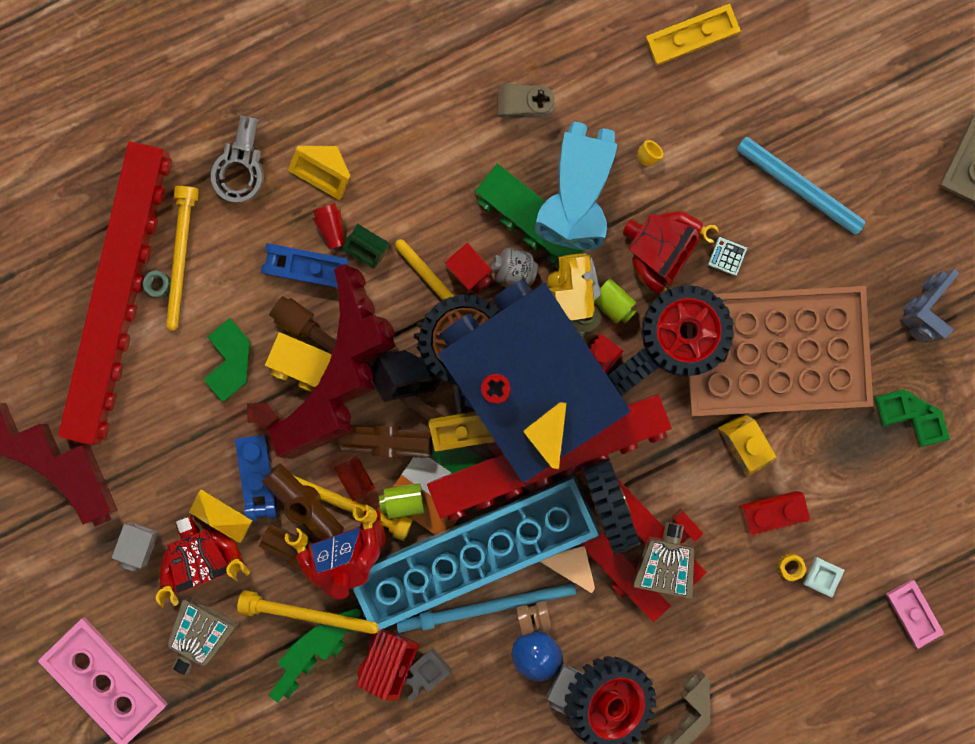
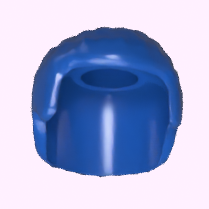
M535 631L530 635H520L513 643L512 661L520 675L531 681L540 682L550 679L559 671L563 660L562 650L551 636Z

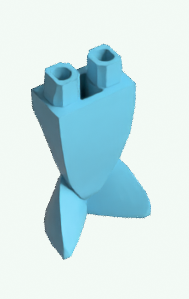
M574 121L568 132L564 133L558 162L559 193L550 197L541 206L536 220L535 231L539 237L549 243L577 250L590 251L598 249L603 244L606 236L607 221L603 210L596 203V200L601 194L609 176L618 144L615 143V132L613 130L599 129L597 139L586 137L588 126Z

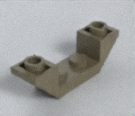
M702 671L698 675L694 673L689 676L682 685L684 689L680 692L696 711L693 714L691 712L687 713L678 723L680 728L672 736L670 734L665 735L658 744H691L710 725V680ZM635 738L632 740L633 744H646L641 738L639 740Z

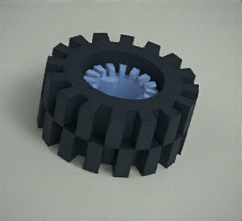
M643 348L610 373L608 377L622 396L655 371L658 366Z

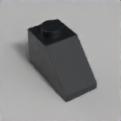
M406 350L397 352L386 351L380 354L371 368L372 380L384 402L435 391L442 381L430 371L422 358Z

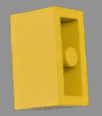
M279 332L265 366L272 369L271 375L287 381L289 376L299 380V387L312 392L323 376L332 354Z

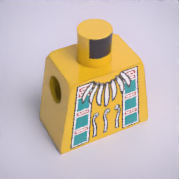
M745 413L717 428L746 477L773 463L776 459L773 449L757 422Z

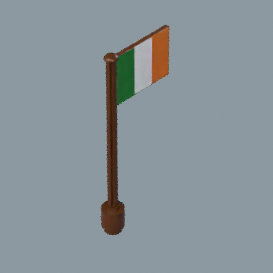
M282 296L269 314L274 319V323L296 339L301 335L304 337L309 336L330 352H333L336 340L315 326L316 322L312 320L315 314L292 298L287 299ZM365 361V362L369 365V367H370V369H371V368H372V365L369 364L367 361ZM415 395L399 399L428 420L445 417ZM485 444L435 451L433 447L431 458L413 457L393 487L421 483L425 513L409 515V517L435 535L452 528L459 518L448 521L447 516L439 518L427 483L493 458L495 455Z

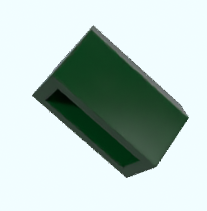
M357 223L354 230L348 236L342 250L375 269L391 244Z

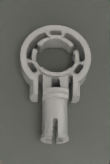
M242 115L239 117L236 141L234 144L225 143L224 153L214 162L211 169V182L214 190L223 199L231 202H245L254 198L260 192L264 183V171L259 162L261 151L255 150L253 146L259 119ZM241 150H245V151H244L243 159L241 160V159H240ZM238 162L242 163L249 169L251 174L248 185L253 186L255 178H257L256 185L248 195L242 197L241 194L249 191V188L236 191L228 187L227 183H222L223 188L227 190L225 193L218 181L219 169H221L219 178L223 180L225 179V171L230 165ZM231 193L236 194L237 197H232Z

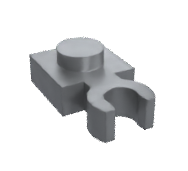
M434 648L429 650L410 667V672L414 676H407L404 685L409 684L413 688V693L407 698L408 701L414 700L420 694L422 686L429 692L453 671Z

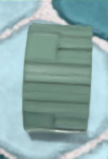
M155 270L148 272L142 285L144 291L151 297L163 298L170 291L171 280L167 274ZM154 278H161L163 280V286L159 291H154L151 287Z

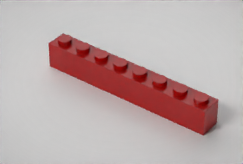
M659 394L627 405L631 410L630 413L562 457L559 469L549 466L525 483L521 481L504 454L428 482L427 487L439 518L447 516L448 521L455 520L466 515L464 509L475 505L477 510L495 504L493 501L495 497L504 494L506 499L523 493L521 487L533 483L535 488L552 482L550 476L562 472L565 477L581 471L579 465L588 461L595 463L608 459V454L620 450L621 455L638 449L637 443L645 439L653 443L666 438V431L671 430L672 427Z

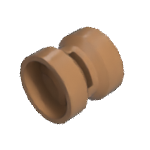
M546 600L539 601L535 606L531 607L526 605L516 607L522 636L530 635L536 630L543 632L552 630ZM530 615H534L535 622L532 623Z

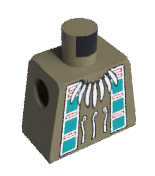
M666 522L663 539L649 536L633 577V587L692 599L694 548L690 544L681 543L684 525Z
M190 596L184 599L168 642V647L179 653L172 668L178 673L188 675L195 662L201 666H207L237 629L239 623Z

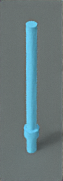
M574 583L435 613H432L430 610L419 613L420 616L397 622V628L399 633L419 628L425 631L434 629L435 625L512 609L521 605L535 604L539 601L576 595Z

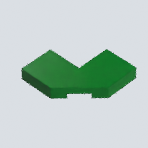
M232 318L227 319L207 336L226 360L203 380L222 402L227 401L246 385L248 380L251 340Z
M902 389L873 397L881 426L910 419L918 447L950 440L942 410L916 397L911 392Z

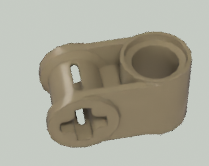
M498 85L497 116L501 118L546 117L554 110V94L551 89L542 85ZM540 95L544 96L545 101H549L544 103V108H538L537 103L533 102L537 101Z

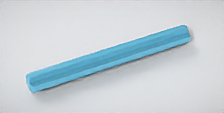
M745 137L738 145L737 151L849 232L856 235L863 229L866 223L865 220L749 137Z

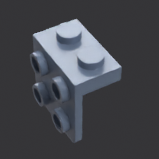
M955 268L948 271L942 270L937 275L933 273L922 285L924 289L922 294L918 298L914 296L903 308L905 314L900 321L911 329L909 333L922 343L925 341L930 343L944 340L954 330L930 311V308L959 274Z

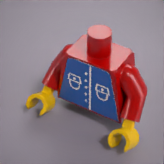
M366 505L365 516L362 509L355 507L353 510V517L355 520L363 523V527L361 526L310 544L307 550L305 546L307 545L308 537L300 529L296 528L299 538L295 542L288 533L285 534V541L298 552L295 556L304 577L315 587H321L326 595L332 596L335 599H345L349 595V589L365 584L368 581L371 568L380 556L377 530L372 526L377 519V512L368 505Z

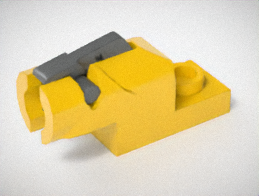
M586 253L559 257L558 283L562 284V286L549 288L570 320L593 317L594 300L601 295L592 257Z

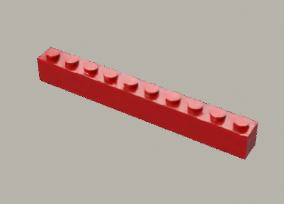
M128 141L58 433L60 438L90 445H101L102 440L107 438L109 432V423L106 422L108 412L113 410L116 403V393H113L116 381H120L123 373V364L120 363L122 353L128 350L130 344V334H127L130 322H134L137 314V305H134L136 294L141 293L143 288L144 276L141 273L143 265L149 262L151 255V246H148L150 235L155 234L158 226V217H155L157 206L162 205L165 196V188L162 187L164 177L170 174L172 159L169 158L170 154L162 148Z

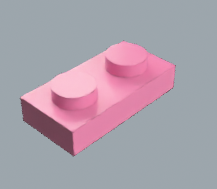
M911 579L886 593L889 602L916 648H920L944 634L915 580Z

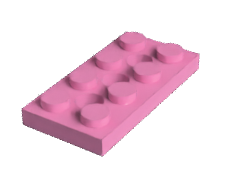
M85 617L77 622L38 660L48 673L117 744H128L168 705ZM77 653H85L89 657L90 664L87 669H81L75 664ZM98 675H106L110 679L111 686L109 690L102 691L96 686ZM119 697L130 699L132 703L130 712L124 713L117 708V699Z

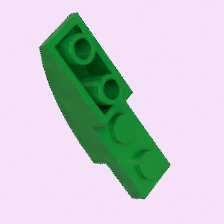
M360 605L336 613L364 620L360 616L363 611ZM318 623L306 632L277 663L286 672L268 696L277 703L283 696L289 699L299 686L295 681L299 674L304 672L307 675L318 661L313 657L314 654L324 661L329 655L335 658L346 644L341 639L349 629Z

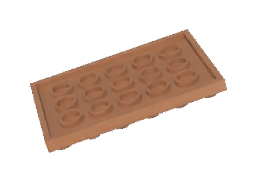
M866 286L714 294L724 301V305L730 311L729 314L733 318L734 338H732V346L727 352V356L715 368L700 375L688 376L690 416L873 407ZM685 323L686 339H692L695 334V329L690 323Z

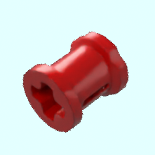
M491 374L483 380L481 392L484 399L489 403L501 404L509 397L510 383L503 375ZM491 381L495 384L502 382L504 384L502 387L503 396L498 397L494 394L490 397L487 394L490 391L488 384Z

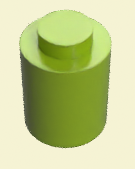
M611 278L600 288L601 295L594 300V305L615 324L620 320L625 324L637 312L633 307L637 302Z
M421 483L385 488L384 495L379 496L381 513H387L389 519L425 513Z

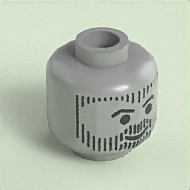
M505 248L500 256H494L491 269L492 273H495L496 283L500 286L509 287L523 278L531 286L536 277L537 263L534 262L533 256L530 253L513 248Z

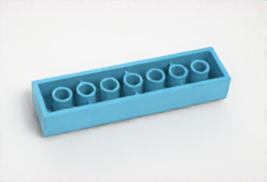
M575 474L378 559L370 570L368 581L363 585L353 588L366 619L376 622L379 630L595 538L599 536L600 529Z

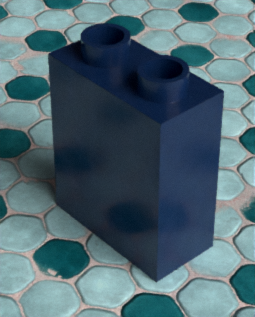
M523 278L492 299L500 313L479 326L473 315L468 314L442 331L440 336L448 347L439 352L438 356L521 481L525 483L549 467V464L523 431L558 403H566L560 459L630 413L631 410L546 283L532 291ZM491 374L503 375L510 383L509 397L501 404L489 403L482 395V382ZM491 381L488 384L490 391L487 394L490 397L494 394L498 397L503 396L502 387L504 384L502 382L495 384Z

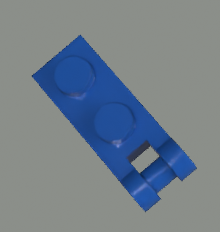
M266 243L264 252L267 253L265 264L261 266L260 273L338 288L334 269L343 264L348 265L349 260ZM279 256L286 257L284 268L277 267Z
M266 434L235 439L245 516L251 519L252 522L257 521V518L267 517L268 519L278 518L276 496L261 482L264 476L272 470ZM265 496V505L256 506L254 497Z

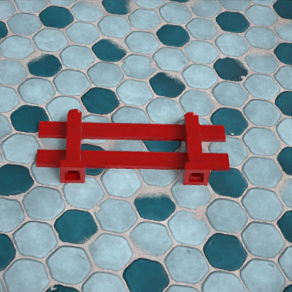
M496 442L486 444L495 456L503 454ZM591 461L579 465L581 471H579V474L585 480L586 477L583 471V467L592 464ZM617 478L629 506L637 535L645 543H647L649 536L663 539L665 527ZM552 480V482L537 488L534 487L533 483L525 487L532 493L555 482ZM681 508L672 516L676 521L675 523L684 525L681 543H684L689 537L697 541L704 534ZM601 531L599 536L580 544L585 546L586 552L614 580L611 586L623 598L628 595L653 622L671 607V604L659 592L633 587V577L642 554L633 563L622 553L614 554L608 538ZM695 559L693 585L707 573Z

